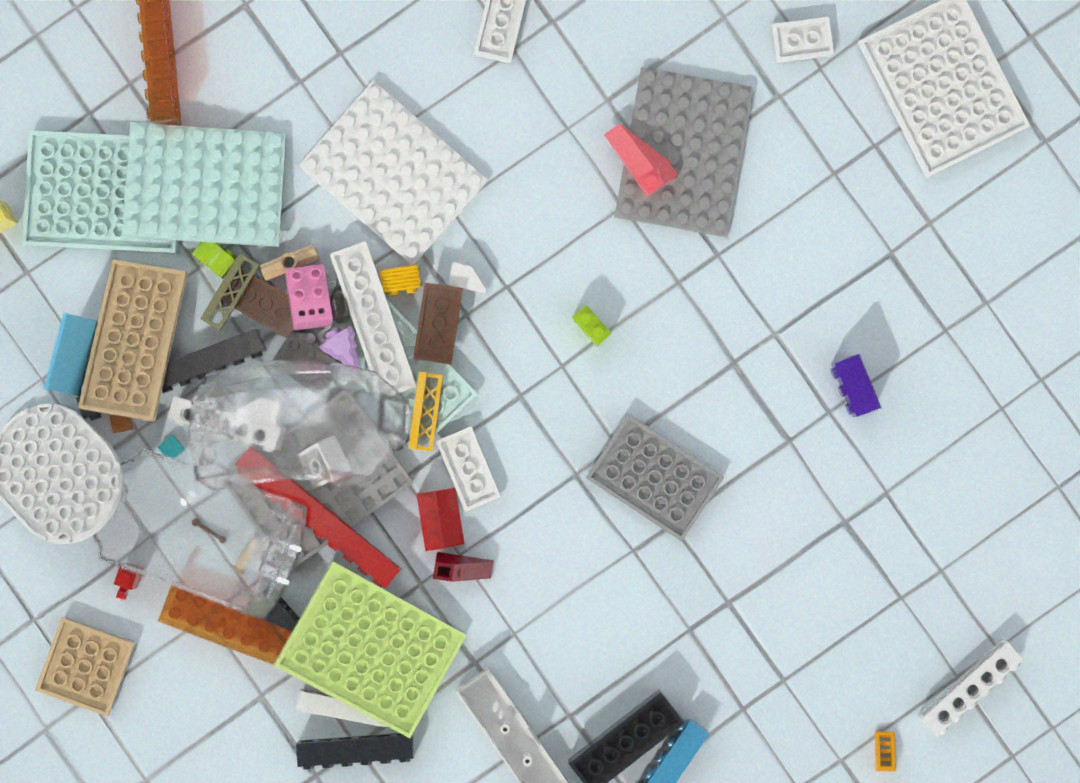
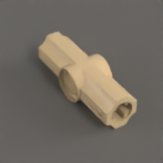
M314 244L264 263L260 265L265 280L268 281L285 274V269L288 268L285 262L288 258L294 259V265L289 268L303 267L320 260Z

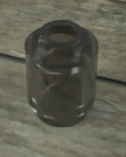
M342 293L332 295L330 297L332 320L336 321V323L347 322L351 318L347 298Z

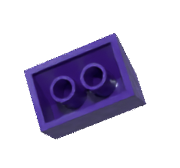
M860 354L852 355L831 364V374L839 382L838 390L840 395L845 397L847 401L845 407L849 415L852 414L853 417H858L882 408Z

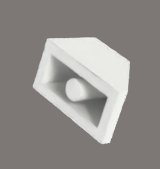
M458 260L457 263L453 262L448 286L463 288V290L486 295L487 290L472 266H468L469 263Z

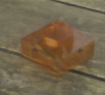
M110 415L113 434L133 430L131 418Z

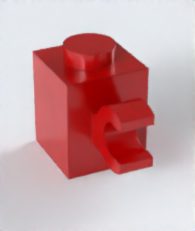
M127 564L119 566L114 585L120 586L116 599L126 600L129 589L133 590L138 587L143 572L142 569Z

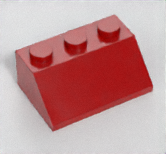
M456 488L416 494L425 552L465 544Z

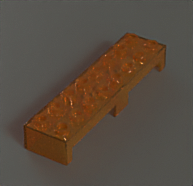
M178 583L171 585L158 618L160 623L274 665L292 633L259 617L256 618L247 609Z

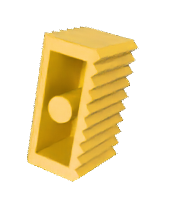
M417 264L379 270L381 285L388 297L398 296L399 292L406 291L407 294L417 293L418 289L422 288L419 266Z

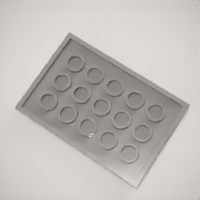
M627 414L586 476L588 480L680 541H683L724 479L723 476L629 414Z

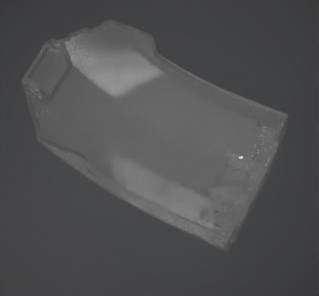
M305 360L267 361L206 373L191 402L188 441L195 480L213 491L262 481L295 478H324L337 487L372 481L376 477V472L381 465H386L395 454L394 450L400 442L404 443L408 438L409 400L376 371L337 363Z
M145 448L139 451L138 455L134 458H128L121 462L123 486L118 506L109 521L93 535L95 542L99 546L100 551L98 554L100 559L246 614L265 619L288 587L301 554L307 507Z

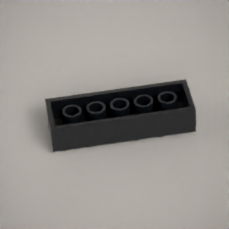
M658 689L570 757L568 764L583 783H608L682 726L684 721L661 690Z

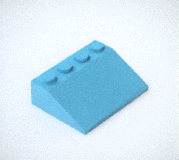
M63 313L43 389L77 396L81 395L98 321Z

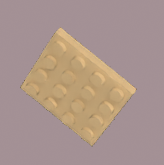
M62 617L35 691L104 716H109L135 642Z

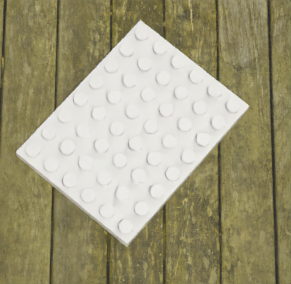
M940 0L858 42L926 178L1030 127L966 0Z
M374 80L298 165L299 168L411 265H415L488 182L486 177Z

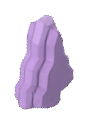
M352 326L343 330L336 327L325 335L327 340L319 347L326 355L330 354L334 360H341L345 367L354 372L360 368L359 356L355 351L357 344L354 337L356 334Z

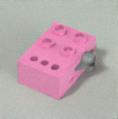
M324 264L285 269L293 331L332 326L333 318L330 297L336 289V280L325 272Z

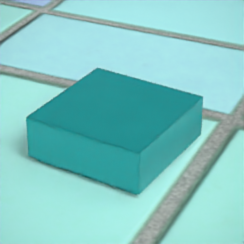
M171 435L158 446L169 462L186 450L174 435Z

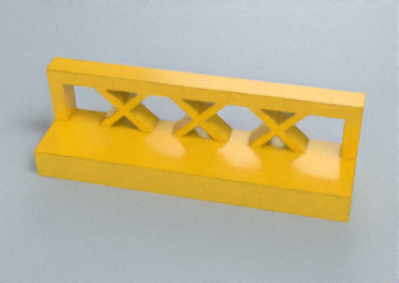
M419 372L408 449L433 451L443 375ZM427 377L438 378V385L432 391L426 386ZM431 395L435 400V406L428 410L424 405V399ZM429 414L433 420L432 425L425 429L421 424V419ZM424 433L430 438L429 447L418 446L419 437Z

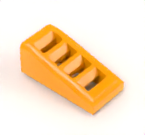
M875 731L876 772L896 771L895 732ZM880 738H890V742L880 741ZM880 746H890V749H880ZM880 754H890V757H880ZM881 762H890V765H881Z

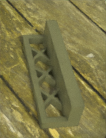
M239 253L200 319L221 331L260 265ZM247 262L254 265L250 273L242 274L241 268L243 269ZM241 278L242 287L239 290L233 291L232 282L235 279ZM231 295L232 304L223 308L222 299L224 296ZM221 311L223 319L217 325L212 320L217 312Z

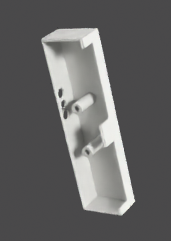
M489 667L456 690L461 701L519 783H569Z

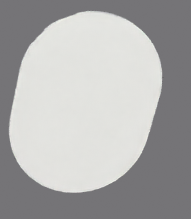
M52 403L38 404L35 407L24 409L15 415L0 432V500L33 535L42 540L57 544H70L85 540L97 533L109 521L118 506L123 486L122 467L112 446L82 415L63 405Z

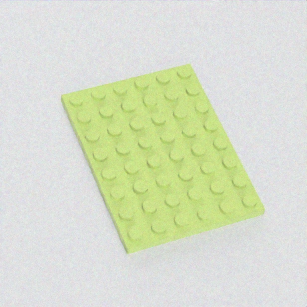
M332 561L275 661L274 666L411 738L467 635Z

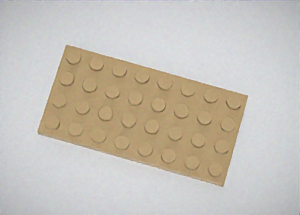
M112 259L78 405L79 409L155 422L188 276L186 271Z

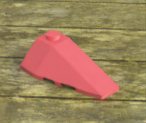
M620 123L604 134L646 197H649L679 176L665 157Z

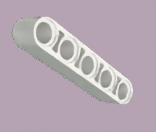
M300 689L296 707L299 711L388 727L326 693L307 689Z

